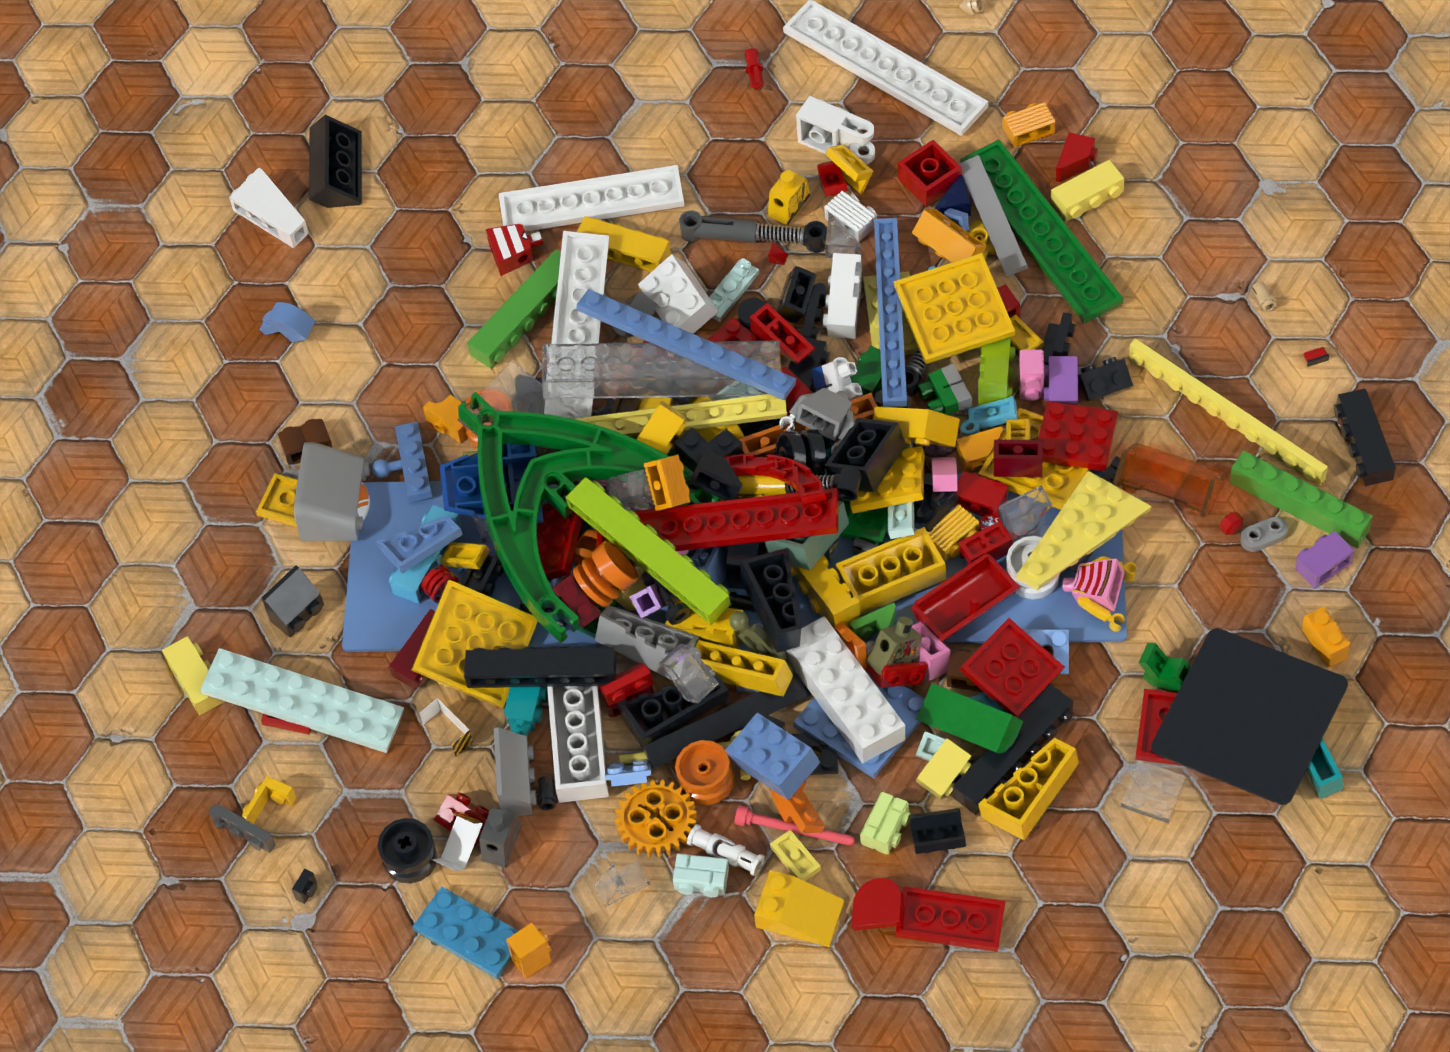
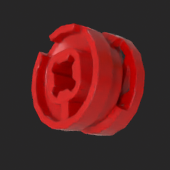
M438 565L439 569L435 570L433 568L429 571L421 583V591L430 596V599L437 604L448 580L459 584L458 577L450 573L449 569L444 565Z

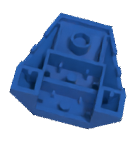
M503 444V475L511 511L514 508L516 494L523 474L531 459L536 458L535 445ZM478 452L470 456L468 454L440 465L444 511L485 518L479 487ZM542 507L540 510L538 523H544Z

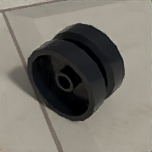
M806 429L799 433L794 430L782 431L778 435L775 455L793 459L811 469L815 476H824L826 450L822 435L818 430Z
M403 818L393 821L384 828L379 836L377 846L384 869L388 875L400 883L409 884L422 881L429 876L437 863L432 859H437L438 855L428 827L416 819Z

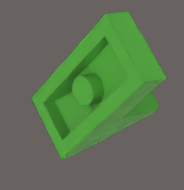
M893 602L851 621L850 629L860 639H868L875 632L879 635L882 629L894 626L896 621V605Z

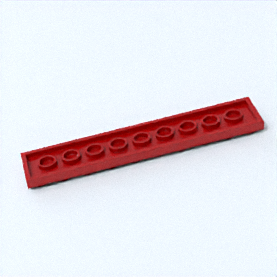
M837 488L824 489L827 500L802 504L800 495L797 492L674 506L658 511L648 509L633 512L638 515L643 525L649 524L652 526L660 539L670 541L676 548L675 551L836 534L838 533L839 493ZM597 533V547L604 541L610 542L602 534Z

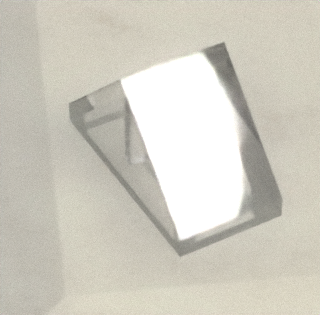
M833 216L829 217L825 242L826 258H833V253L861 255L862 258L861 244Z

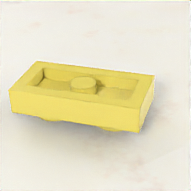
M791 830L770 843L772 851L793 876L807 881L821 871V866Z

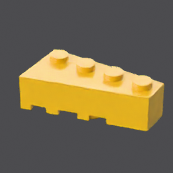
M824 555L811 570L791 565V576H795L798 580L797 585L801 593L808 595L812 610L815 614L819 612L821 617L825 616L832 627L842 622L850 629V622L861 617L860 601L856 596L851 597L849 593L850 588L846 583L841 584L837 571L834 568H827L829 564Z
M1053 738L1031 758V761L1025 767H1020L1016 770L1010 780L1004 785L1001 783L994 790L995 793L988 799L984 798L978 803L982 819L1025 841L1079 764L1076 748Z

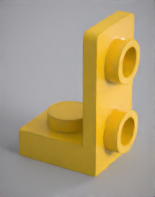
M266 776L263 783L257 785L250 804L247 803L243 808L242 818L254 824L269 798L282 805L285 803L292 806L296 800L293 787Z

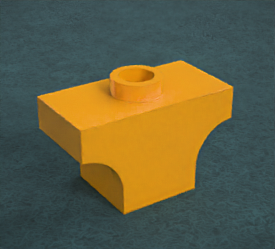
M451 394L439 403L428 401L423 406L426 420L433 424L438 432L441 434L446 433L461 444L467 438L464 423L458 415V406L462 402Z

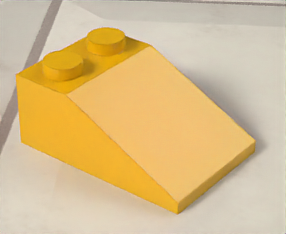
M769 870L754 915L756 928L830 947L845 901L795 876Z

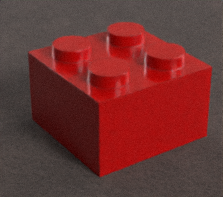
M931 140L897 163L898 180L926 208L962 184V167L934 140Z

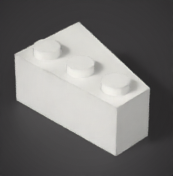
M833 253L832 272L828 278L830 295H826L825 307L828 308V314H824L823 328H827L828 337L856 339L862 289L861 255Z

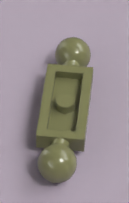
M736 611L730 616V626L738 631L737 636L754 653L785 660L792 675H794L795 670L787 659L788 654L785 651L776 653L763 627L758 624L749 625V618L742 611Z

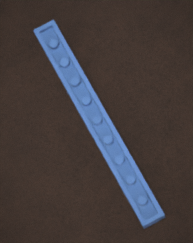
M897 218L874 219L883 407L907 406L902 305L894 288V281L900 280Z
M588 289L577 303V311L781 400L787 398L796 384V378L593 290Z

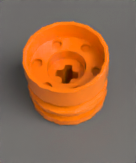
M604 541L591 553L592 559L585 558L582 564L577 565L573 569V575L580 587L592 600L607 608L613 602V599L616 600L620 596L619 589L626 591L639 579V576L625 554L612 543Z

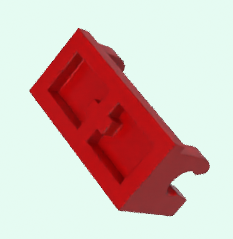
M998 521L958 542L960 557L962 560L966 559L967 565L985 553H989L997 561L1007 556L1009 548L1013 545V538L1002 522Z

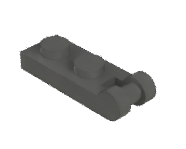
M219 804L213 805L210 808L209 814L216 828H228V831L238 839L241 837L245 838L257 850L264 849L270 853L275 847V842L270 833Z

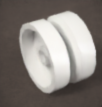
M1039 536L1023 537L1015 541L1009 548L1006 558V572L1020 586L1016 594L1022 598L1032 600L1044 598L1051 594L1058 586L1060 579L1059 575L1038 591L1016 579L1018 572L1042 537Z

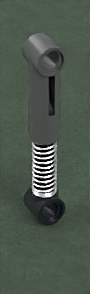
M693 210L684 212L679 218L681 236L688 242H696L701 238L756 243L757 240L760 241L761 239L767 242L774 240L775 243L777 240L779 243L786 241L787 244L790 241L791 244L793 242L797 244L798 242L799 245L806 246L807 250L814 253L824 251L828 245L827 227L820 221H812L805 227H798L796 229L795 226L794 228L792 226L784 228L783 225L782 227L780 225L776 227L775 224L773 227L771 224L763 226V223L760 226L757 220L701 216L697 211Z

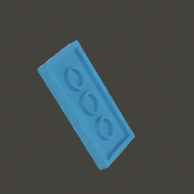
M442 886L412 926L415 932L497 980L512 960L506 939L518 932L515 928Z

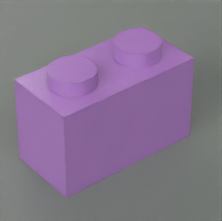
M1049 356L1048 365H1044V379H1048V387H1044V401L1078 405L1077 356Z
M1333 531L1328 536H1321L1314 546L1309 549H1303L1297 555L1296 570L1316 589L1350 565L1353 561L1355 550L1336 531Z

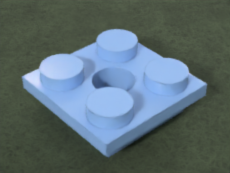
M1024 629L1042 647L1048 646L1052 648L1053 657L1065 666L1059 675H1069V630Z
M648 759L635 760L633 765L623 766V762H614L608 764L605 778L606 780H611L612 786L647 783V777L651 775L652 768L648 763Z

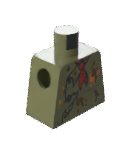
M905 616L899 617L897 625L884 628L879 632L866 660V663L879 675H881L885 665L918 662L922 637L912 628L913 621Z

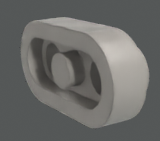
M1271 517L1251 525L1242 531L1241 545L1247 551L1257 552L1277 544L1286 538L1287 524L1281 518ZM1272 526L1279 527V529H1273ZM1250 535H1256L1257 538H1251Z

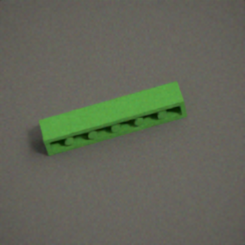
M555 249L467 342L470 356L492 369L504 359L505 354L512 347L519 343L520 338L533 328L535 322L548 312L550 306L556 301L561 258L560 251Z
M1244 450L1231 468L1230 484L1328 534L1336 531L1348 544L1356 548L1360 547L1370 531L1372 515Z

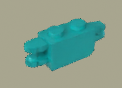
M510 687L504 714L510 725L511 732L528 738L530 731H535L536 724L542 720L543 709L541 704L542 700L546 701L547 687Z

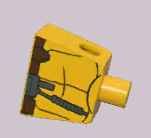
M785 170L781 173L780 178L769 192L768 217L788 226L811 196L806 178L791 170Z

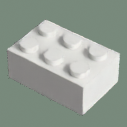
M673 254L638 284L643 293L658 304L655 311L662 321L692 334L719 312L687 264Z

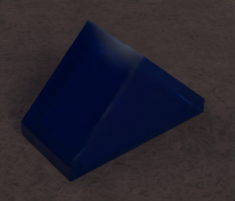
M959 175L935 206V209L942 214L949 208L968 213V216H971V201L963 176Z

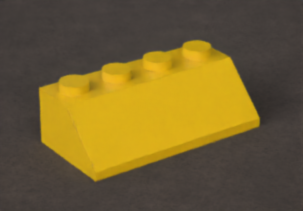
M925 527L914 531V535L896 538L836 563V569L842 584L846 583L850 588L849 593L851 597L856 596L860 601L861 615L946 580V564Z

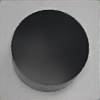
M758 298L744 300L738 307L739 322L751 331L750 316L766 303Z

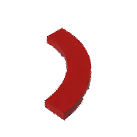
M755 454L724 457L737 476H767L789 484L800 495L802 504L827 500L820 478L815 476L809 467L793 459L768 454L767 457H755Z

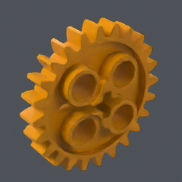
M651 779L650 786L641 783V789L632 786L633 794L625 792L626 801L619 800L618 803L621 809L615 810L616 817H618L615 819V825L618 827L617 834L622 835V843H628L630 851L637 847L638 855H641L644 850L647 851L648 858L651 857L653 852H656L658 858H661L662 851H665L670 856L671 848L680 851L679 843L687 845L686 836H689L691 828L696 824L694 819L697 818V813L694 810V801H690V794L683 795L682 786L675 790L674 782H671L668 787L665 786L664 779L661 780L659 785L655 784L654 779ZM653 800H659V801H660V802H659L658 804H656V805H651V804H649V803H650L651 801H653ZM672 814L679 815L676 819L668 818ZM636 818H643V821L639 823L633 822ZM655 832L663 833L659 837L652 836Z

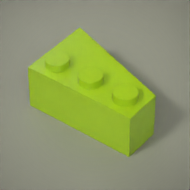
M1011 337L984 345L981 348L978 406L1012 397L1013 386H1008L1009 380L1013 381L1014 366H1010V361H1015V347H1011Z

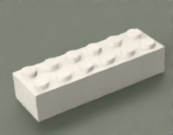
M825 616L801 629L800 647L786 650L785 652L788 654L787 659L791 662L795 672L862 764L905 741V724Z
M599 686L547 687L555 786L559 803L609 797L608 783L605 778L606 761Z

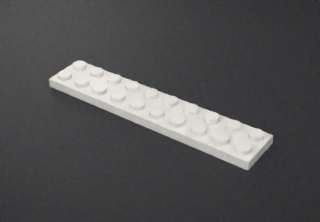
M808 0L783 27L785 34L960 136L988 108L987 100L813 0Z
M563 231L544 414L571 419L591 417L601 321L577 311V303L588 289L602 295L604 293L609 244L608 235Z

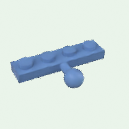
M418 421L395 426L401 460L387 462L383 459L376 460L372 464V473L378 478H384L388 476L390 471L403 469L409 503L433 498Z

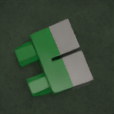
M954 363L929 373L928 380L918 385V393L921 399L931 396L935 399L927 402V409L951 416L952 413L958 411L966 413L969 408H972V397L964 382H962V378Z

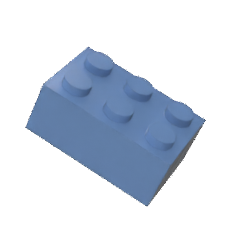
M759 713L755 714L725 750L734 765L787 800L793 796L820 764L811 747Z

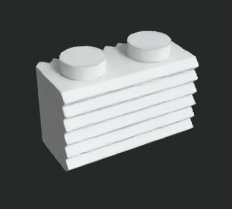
M841 191L824 207L825 219L832 223L833 226H836V228H839L840 231L842 230L843 233L849 235L857 243L874 229V219H877L875 210L870 206L865 207L853 194L848 195L846 192Z

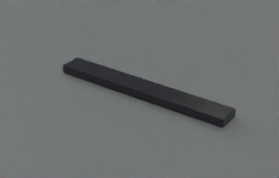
M796 674L793 675L783 697L761 691L647 744L642 749L652 770L677 759L682 749L693 742L700 740L715 741L745 727L756 713L770 715L812 694L799 675Z

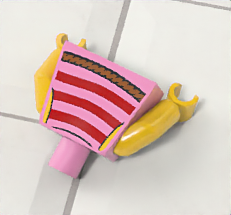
M1101 556L1088 563H1081L1078 566L1075 578H1064L1063 590L1064 592H1072V595L1082 609L1104 622L1106 620L1109 621V628L1113 632H1119L1122 627L1114 621L1123 624L1125 618L1120 613L1114 615L1110 613L1115 612L1123 579L1133 581L1136 577L1134 572L1137 567L1133 562L1123 565L1117 559Z

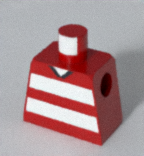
M522 224L486 229L488 243L500 276L532 262L533 254L531 248L543 245L540 232L526 235Z

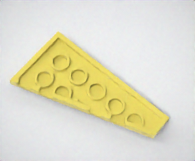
M1087 471L1018 572L1016 579L1038 591L1058 577L1060 572L1069 566L1072 567L1080 558L1086 554L1089 555L1116 536V533L1124 527L1133 524L1141 515L1144 516L1150 512L1152 506Z

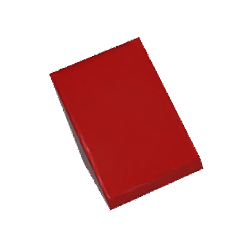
M772 243L768 254L769 263L785 266L788 254Z

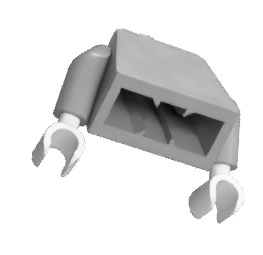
M822 388L815 393L801 395L789 411L791 414L781 418L780 428L782 430L785 425L790 424L787 431H795L794 421L796 419V422L810 429L818 430L821 435L833 441L838 439L839 442L835 443L831 448L832 455L848 430L855 424L854 413L851 411L852 403L846 392L838 391L834 393L826 388Z

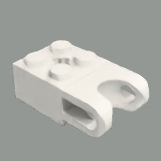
M812 96L808 97L796 114L798 143L826 154L829 147L844 144L866 165L871 163L875 158V147L869 141L874 136V125L863 118L847 112L841 107L830 105L822 99H816ZM860 130H867V132L861 134ZM858 149L869 153L867 155H860Z

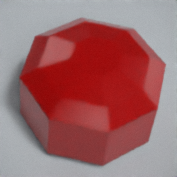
M1231 512L1220 522V530L1225 535H1233L1242 527L1244 518L1238 512Z

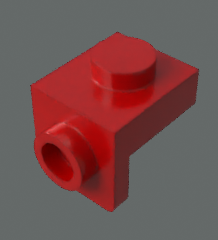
M833 161L817 165L820 185L825 196H837L841 191H848L841 168Z

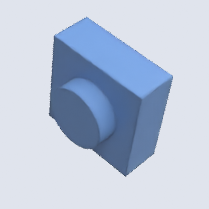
M952 208L944 212L945 216L969 232L968 213Z

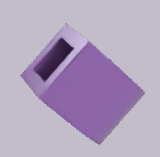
M656 583L630 596L641 618L669 605L664 602L658 593ZM672 594V596L674 597L673 602H675L676 600H678V598L674 594Z

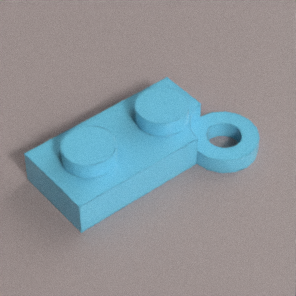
M1014 397L969 408V420H966L961 425V431L964 436L978 433L980 428L983 430L1004 424L1007 419H1018L1017 405ZM969 426H974L973 429L967 430Z

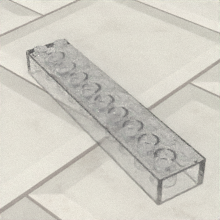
M780 341L713 342L781 372ZM653 343L543 344V399L714 397L768 394Z

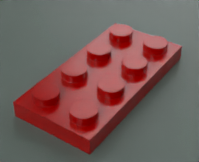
M547 503L542 505L544 523H538L537 546L547 580H552L570 574L583 519L573 510L571 515L565 519Z
M903 886V926H896L895 937L998 952L1006 901Z

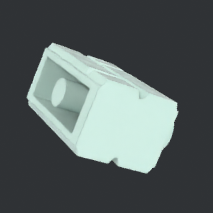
M677 853L673 874L674 890H678L679 893L685 895L693 894V892L703 893L707 897H717L718 894L725 895L729 873L728 859Z

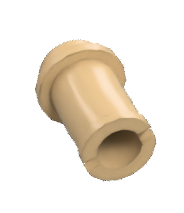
M1264 282L1255 283L1251 291L1259 302V308L1265 312L1272 311L1277 305L1276 297L1271 296Z

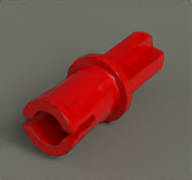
M750 48L744 54L747 63L745 70L749 75L751 87L754 90H759L764 85L762 78L763 66L759 61L758 50Z

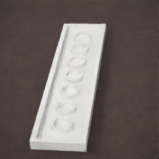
M678 165L499 193L503 226L522 224L525 232L581 223L584 216L602 220L684 207Z

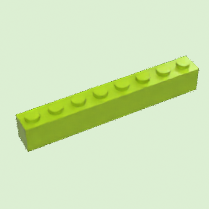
M585 477L566 496L569 508L708 624L712 625L731 605L729 591L722 584L716 585L712 582L711 576L705 570L695 568L693 561L687 555L677 553L675 551L676 548L670 541L660 539L652 526L649 524L643 525L635 512L632 510L626 511L618 498L614 495L608 496L601 484L595 480L591 482Z

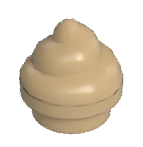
M963 0L959 7L968 15L975 16L983 11V0Z

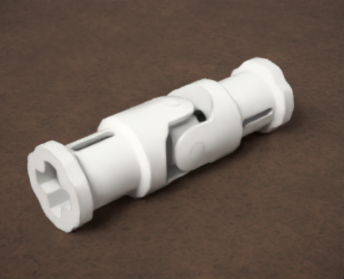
M695 824L689 833L687 845L698 846L706 850V854L712 857L726 858L731 866L742 867L750 871V874L753 876L758 874L764 863V855H756L747 851L745 846L741 844L735 845V843L717 833L711 834L702 830L698 824Z

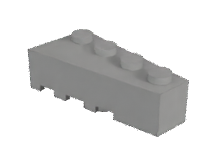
M609 605L599 617L595 641L609 648H614L616 652L637 663H642L644 666L647 665L649 669L678 683L691 666L688 659L700 636L645 617L641 618L639 615Z

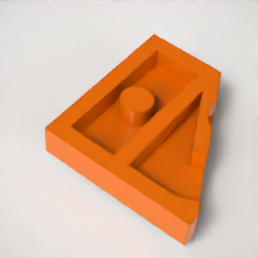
M841 622L833 626L842 641L867 672L866 660L868 654L865 642L844 623Z

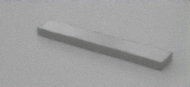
M979 155L959 163L962 167L964 180L1006 276L1009 277L1027 269L1026 261Z

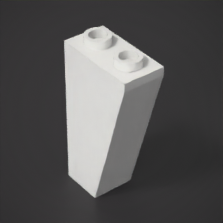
M259 167L229 197L233 211L292 248H295L309 234L303 217Z

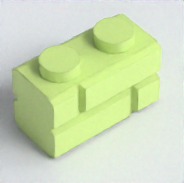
M881 792L860 834L861 844L884 854H889L892 847L897 848L901 839L899 832L902 826L907 827L912 814L909 812V803Z

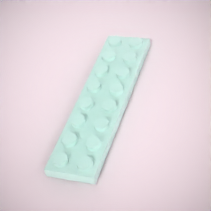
M221 648L218 649L201 687V694L306 726L310 729L384 753L388 752L404 713V707Z

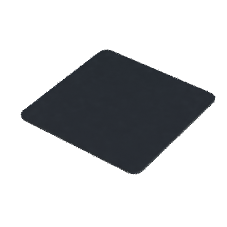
M1212 629L1205 638L1151 744L1152 751L1162 758L1279 805H1286L1292 801L1347 690L1348 681L1342 675L1223 629Z

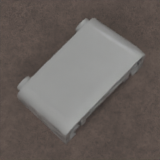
M304 442L294 500V516L301 541H358L359 531H363V517H359L358 514L361 482L366 481L367 476L371 475V463L367 462L365 457L315 442Z

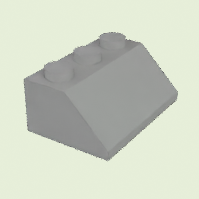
M494 728L497 797L501 810L514 813L516 816L533 815V805H537L536 790L531 788V783L536 782L535 769L530 768V760H534L533 745H528L527 737L502 728Z

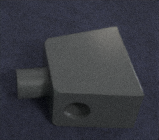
M496 808L490 809L480 835L482 861L502 867L507 866L522 827L516 814Z

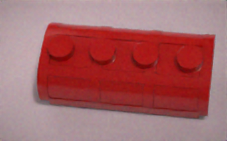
M985 553L920 597L911 608L918 623L922 622L943 643L1010 595L1019 591L1020 586L989 553Z

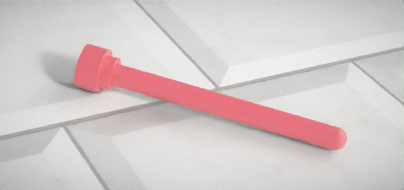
M739 805L736 811L734 825L745 827V825L750 826L752 823L783 831L791 830L796 834L849 846L855 843V838L851 835L825 829L821 833H801L795 823H785L784 820L754 814L746 806Z

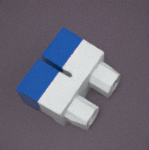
M830 362L811 369L815 390L826 388L834 393L844 391L847 393L849 400L863 394L859 383H851L850 376L855 375L857 372L854 362Z

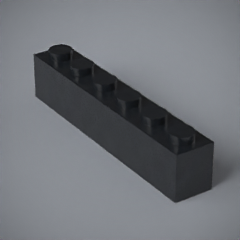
M581 646L572 648L549 647L547 649H535L533 647L510 649L502 647L498 650L475 648L473 650H466L464 678L467 688L605 686L616 680L617 658L615 649L608 646H598L597 648H584Z
M1049 684L1018 717L1024 722L1012 746L1003 753H996L987 749L953 785V798L977 815L980 811L978 803L984 798L988 799L995 793L994 790L1001 783L1004 785L1010 780L1016 770L1020 767H1025L1026 761L1041 750L1042 744L1046 740L1050 741L1054 738L1058 731L1057 728L1062 723L1066 724L1070 721L1074 714L1073 700Z

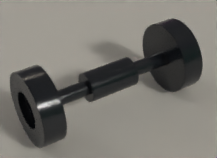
M646 571L642 573L641 580L644 585L649 587L656 583L658 593L664 602L671 606L666 613L668 622L671 625H676L686 620L691 613L690 608L684 603L675 605L673 602L674 597L668 589Z

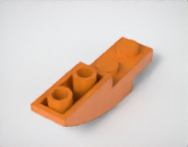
M806 781L803 782L789 800L770 789L773 800L785 823H795L801 833H821L825 824L813 808L806 794L802 791Z

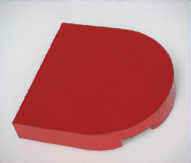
M875 878L859 888L853 900L851 927L854 931L903 926L904 895L898 885L888 878Z

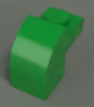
M1147 643L1138 662L1145 670L1143 678L1151 685L1168 692L1178 693L1191 668L1184 658L1167 657L1156 643Z

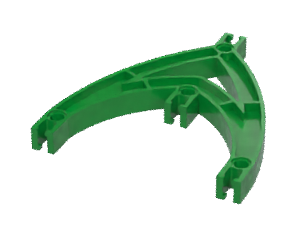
M475 392L471 395L470 409L472 411L477 409L479 413L477 415L473 414L466 408L468 404L464 401L458 406V415L478 435L479 487L490 537L509 580L524 604L537 621L562 643L567 639L568 635L566 634V628L564 626L560 627L557 621L562 619L575 632L579 629V617L556 596L546 578L540 561L537 546V525L544 499L566 519L571 515L572 510L562 497L564 495L567 496L576 487L572 482L582 481L587 477L589 480L622 481L650 488L644 463L669 456L627 435L588 422L548 414L496 411ZM486 422L492 423L491 425H488V426L483 425V424L486 423ZM503 444L535 445L563 450L531 459L519 484L514 508L511 511L503 475ZM683 465L686 485L696 490L690 492V502L683 505L700 504L699 501L701 499L707 503L721 501V498L690 484L689 481L693 472ZM555 484L558 485V487L550 488L549 485ZM546 608L554 609V611L550 613L545 612L543 610Z

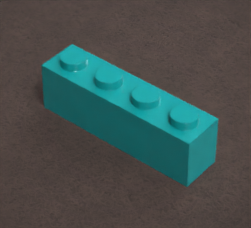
M1322 738L1306 771L1320 799L1344 789L1343 776Z

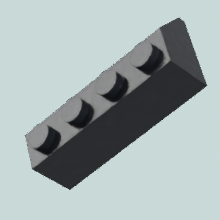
M324 115L309 130V200L326 208L360 205L362 203V131L328 115Z

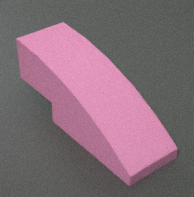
M931 458L933 492L957 491L956 458Z

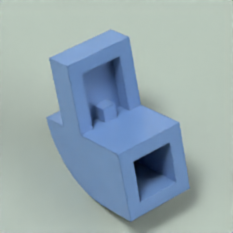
M276 302L273 309L264 315L263 323L259 330L265 335L280 332L293 343L306 340L316 321L302 309L292 304Z

